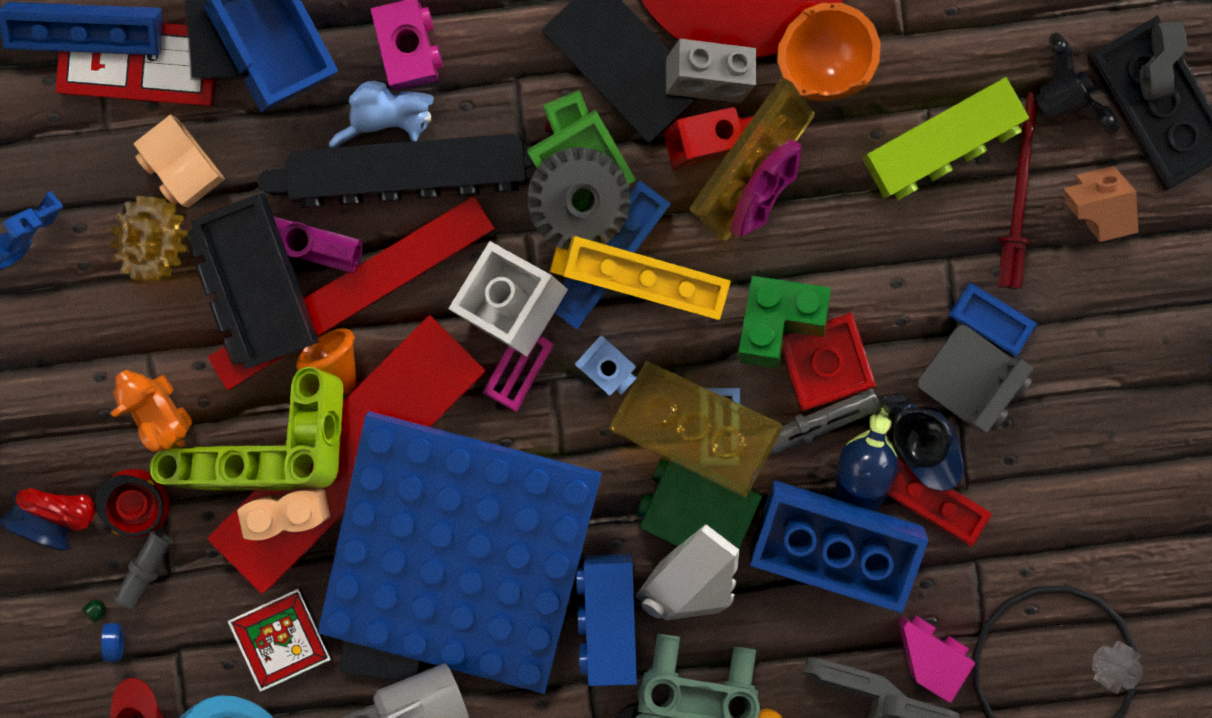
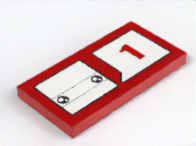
M162 23L160 55L59 51L55 93L71 96L214 107L216 80H191L186 25Z

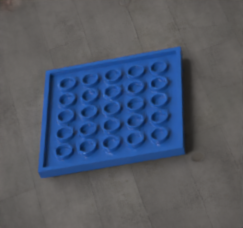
M369 411L364 419L318 634L438 666L446 663L449 669L545 694L602 472Z

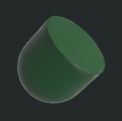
M95 599L86 604L82 611L92 622L96 623L105 614L106 606L101 600Z

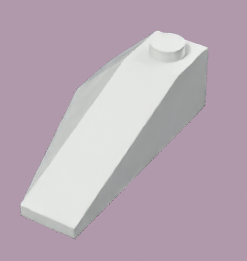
M705 524L660 560L635 597L642 602L641 606L648 614L658 619L662 617L665 620L718 614L728 608L734 601V594L731 592L736 586V580L733 579V575L738 567L739 549Z

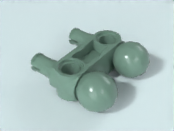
M657 634L652 669H648V672L643 673V680L637 691L639 701L638 712L641 713L636 718H733L729 713L728 705L732 698L739 696L744 703V711L737 718H758L760 712V703L757 699L758 690H755V686L751 685L756 655L755 649L733 646L729 680L724 681V685L678 677L679 673H675L680 637ZM661 683L667 687L669 696L663 705L656 706L651 699V692L656 685Z

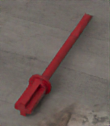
M1031 92L1028 93L1025 103V111L1029 119L1024 121L1022 126L1023 140L1019 152L1010 236L999 238V242L1002 243V253L997 287L1012 290L1021 289L1026 246L1031 245V240L1021 238L1032 152L1031 141L1034 134L1037 101L1034 97L1035 95Z

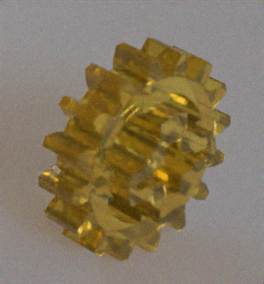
M137 196L136 202L127 201L125 203L127 213L117 212L116 217L120 222L119 226L111 227L110 231L116 234V240L109 244L110 247L117 248L118 250L113 261L123 263L120 272L131 275L132 280L159 282L161 276L170 277L172 275L170 265L180 266L181 262L177 257L178 252H186L187 248L180 244V240L188 234L187 231L179 229V225L183 222L184 217L174 215L176 206L165 203L163 198Z

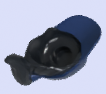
M904 393L883 395L881 399L885 412L895 415L893 442L905 464L928 488L937 491H948L956 488L963 478L964 462L959 448V438L950 423L942 414L936 411L916 408L912 404L911 399Z

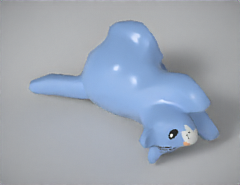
M378 81L362 83L348 100L351 106L349 114L351 126L336 133L329 142L330 148H337L344 142L362 133L375 132L390 127L404 129L409 133L412 142L417 141L420 133L431 122V114L428 112V107L433 103L434 97L414 91L392 95L385 83Z

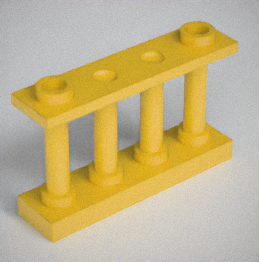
M572 236L568 250L556 246L549 271L564 277L717 320L721 318L731 283L727 279L577 236Z

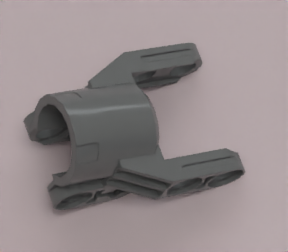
M808 657L806 659L803 674L811 677L817 684L873 699L868 718H960V714L952 710L906 697L883 676L819 658Z

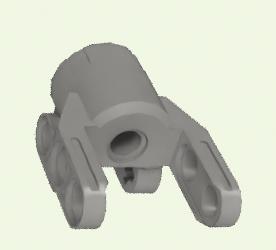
M444 663L377 690L373 697V705L341 717L469 718L456 681L448 665Z

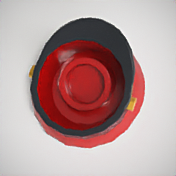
M127 469L114 474L98 487L94 497L98 516L116 535L121 534L130 538L148 536L151 530H158L164 525L169 514V497L165 487L153 480L149 472L140 469Z

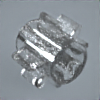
M1120 641L1115 643L1114 648L1108 645L1102 646L1092 660V669L1097 672L1094 680L1116 694L1120 691L1121 686L1128 690L1134 688L1143 674V666L1138 662L1141 655Z

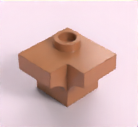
M1115 166L1076 175L1077 185L1064 188L1065 203L1078 219L1086 220V225L1099 242L1138 233L1136 190Z

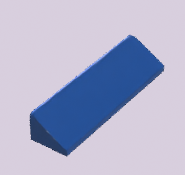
M7 2L0 8L3 49L160 55L161 8Z

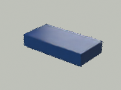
M972 283L966 285L948 314V317L961 325L968 326L981 337L1013 357L1018 356L1037 325L1031 319Z

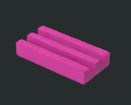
M540 336L528 357L523 354L521 355L501 393H498L494 388L516 351L508 346L482 393L517 412L552 350L554 343ZM538 343L543 348L513 401L507 397Z

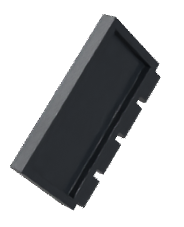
M265 193L253 195L191 220L193 228L183 232L192 259L201 256L205 258L206 262L195 267L206 296L217 293L219 296L218 300L210 302L209 305L219 332L231 329L233 334L232 337L223 340L232 366L243 362L245 369L320 343Z

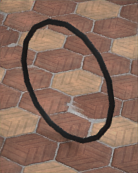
M1071 586L1034 587L1005 600L983 624L972 654V660L975 662L973 666V688L987 718H998L993 714L980 684L979 656L989 629L1010 606L1036 594L1069 593L1096 603L1118 624L1130 650L1131 681L1121 708L1112 718H1122L1127 713L1138 684L1137 648L1123 618L1100 597Z

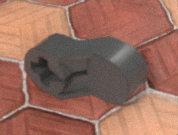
M1181 21L1155 23L1153 26V57L1139 71L1141 92L1145 100L1171 98L1173 95V64L1188 49L1186 32Z

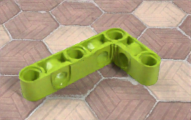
M304 367L295 374L291 384L286 446H215L159 451L151 460L150 474L157 483L185 489L294 490V488L328 487L334 482L338 473L340 436L342 431L343 383L336 375L313 367ZM320 383L319 390L316 393V387ZM314 462L313 471L310 474V468L312 463Z

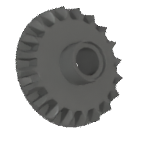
M586 147L563 149L545 159L533 174L527 194L529 215L537 231L547 241L562 249H569L572 236L607 244L615 235L620 233V229L628 219V211L631 205L630 186L624 176V171L620 169L612 158L602 152ZM584 188L590 195V203L586 209L577 211L572 205V195L576 190Z

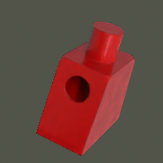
M735 107L676 120L662 134L672 170H677L734 154L745 146V140L759 137L761 130L759 120L755 114L738 117Z

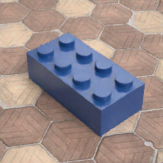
M773 480L749 550L750 566L903 613L929 540L924 526Z

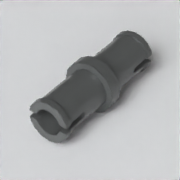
M158 530L150 531L149 537L137 558L130 560L128 564L129 572L119 590L113 596V599L118 604L128 609L137 608L138 602L150 581L157 579L159 575L158 567L168 549L174 543V540L167 534Z

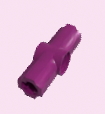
M274 217L288 256L350 273L355 272L362 255V240L311 227L301 222H292ZM306 232L308 244L303 250L298 252L294 246L295 238L300 233Z

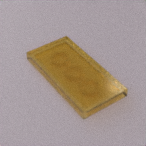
M783 77L780 78L689 208L714 235L724 241L728 240L732 234L730 227L737 203L757 168L783 143L790 139L797 142L815 116V113L792 82Z
M645 361L609 426L613 433L745 498L784 428L781 423L648 361Z

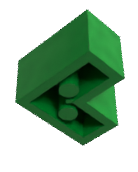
M752 276L739 347L740 363L779 369L785 331L824 337L830 305L831 287Z

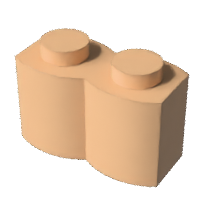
M171 114L134 143L140 152L135 156L137 161L150 175L154 172L158 174L164 183L159 188L173 205L179 202L182 206L189 208L225 180L221 172L201 149L182 122Z
M302 488L285 496H264L243 505L237 510L243 538L248 540H265L285 530L291 532L306 531L331 517L326 492L323 488Z

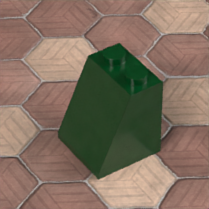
M670 453L668 460L660 458L651 479L658 483L652 496L644 494L636 516L642 518L639 523L640 528L676 546L682 544L706 524L739 549L762 496L752 488Z

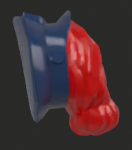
M28 488L12 493L15 504L4 517L0 518V527L39 545L59 551H66L71 549L67 538L70 530L83 531L87 529L89 523L94 519L96 509L90 496L84 494L72 496L64 494L55 495L39 491L35 488Z

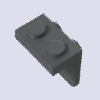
M959 325L953 330L919 377L917 386L921 391L972 428L987 433L990 428L996 430L1003 423L1008 415V411L1005 409L1013 396L1019 398L1029 387L1032 379L1028 376L1034 368L1022 359H1012L968 326Z

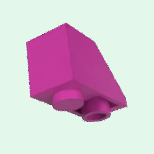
M901 615L898 625L910 675L917 683L951 703L975 665V662L966 655L969 648L950 636L944 642L933 635L936 629L934 626L916 615L912 621Z

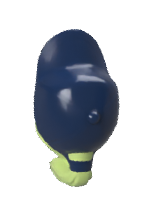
M881 408L882 411L875 412L870 417V430L850 440L842 449L836 471L837 500L876 511L882 505L897 477L899 467L897 454L885 434L891 428L892 420L884 408Z

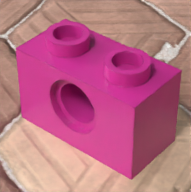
M403 0L371 8L388 83L393 91L439 81L437 69H442L443 63L438 45L431 46L428 31L434 30L429 7L422 8L418 0ZM408 35L418 37L419 44L416 50L411 53L400 51L399 45L404 37Z

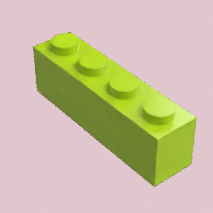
M1005 77L868 153L862 160L883 198L886 199L895 194L897 200H900L918 190L919 188L915 182L929 175L931 180L934 181L953 170L950 165L952 161L963 156L966 162L988 151L984 145L988 141L998 137L1000 143H1003L1021 133L1022 130L1019 124L1028 120L1029 116L1009 80Z

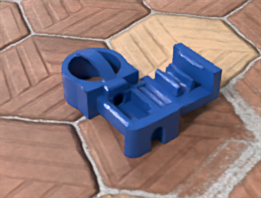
M52 191L46 193L37 210L33 211L29 208L6 219L2 223L8 232L0 234V270L13 265L29 251L33 243L31 239L37 229L45 228L55 221L63 205Z

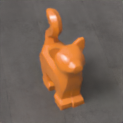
M126 369L115 376L113 395L117 407L110 413L112 416L117 417L130 412L138 427L141 442L150 451L162 452L169 449H181L186 446L185 441L182 439L186 437V432L189 431L192 425V420L184 407L177 409L168 395L173 393L174 389L165 375L152 379Z

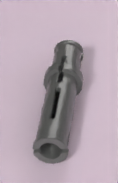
M869 388L865 392L803 417L802 413L794 416L795 421L771 431L763 432L771 454L774 456L776 453L803 442L806 445L814 442L813 438L875 412H880L882 409L874 390Z

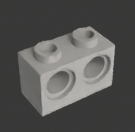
M679 39L666 57V94L741 103L756 86V48Z

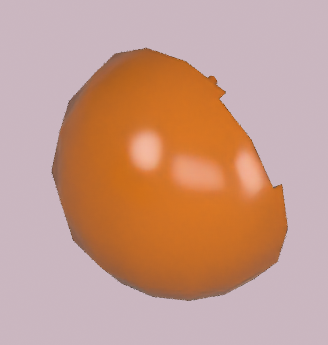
M820 3L802 10L803 13L788 25L781 42L778 44L777 62L784 80L801 97L816 101L848 97L866 88L870 84L880 62L881 42L874 24L860 10L843 3Z

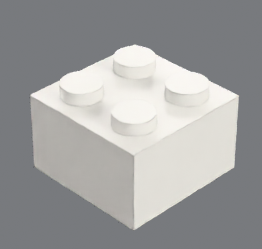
M489 241L448 309L466 322L528 357L568 289L549 273Z

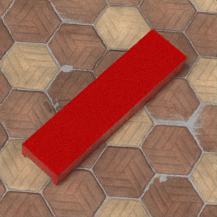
M429 315L343 401L338 473L334 482L328 487L323 488L326 492L331 517L306 531L291 532L285 530L265 540L244 539L237 512L240 507L264 496H285L302 488H294V490H254L219 525L207 540L261 594H264L343 517L365 415L370 411L432 428L487 371ZM314 462L311 465L310 474L313 471Z

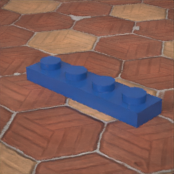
M640 180L630 192L631 205L628 211V219L624 222L620 233L615 235L605 245L635 253L670 207L671 203ZM567 277L562 285L568 291L554 313L575 329H578L607 291V288Z

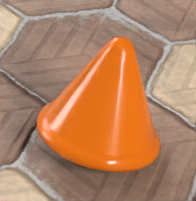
M340 328L322 334L318 337L320 343L304 348L296 360V368L299 371L304 367H313L334 374L343 383V393L350 395L357 388L354 354L355 336L351 330Z

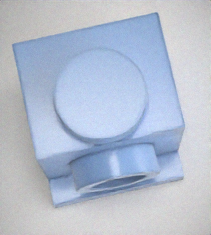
M602 335L575 363L580 370L609 396L615 390L622 395L637 378L631 373L636 366ZM610 360L615 363L616 372L613 375L606 376L602 373L601 365L604 361Z

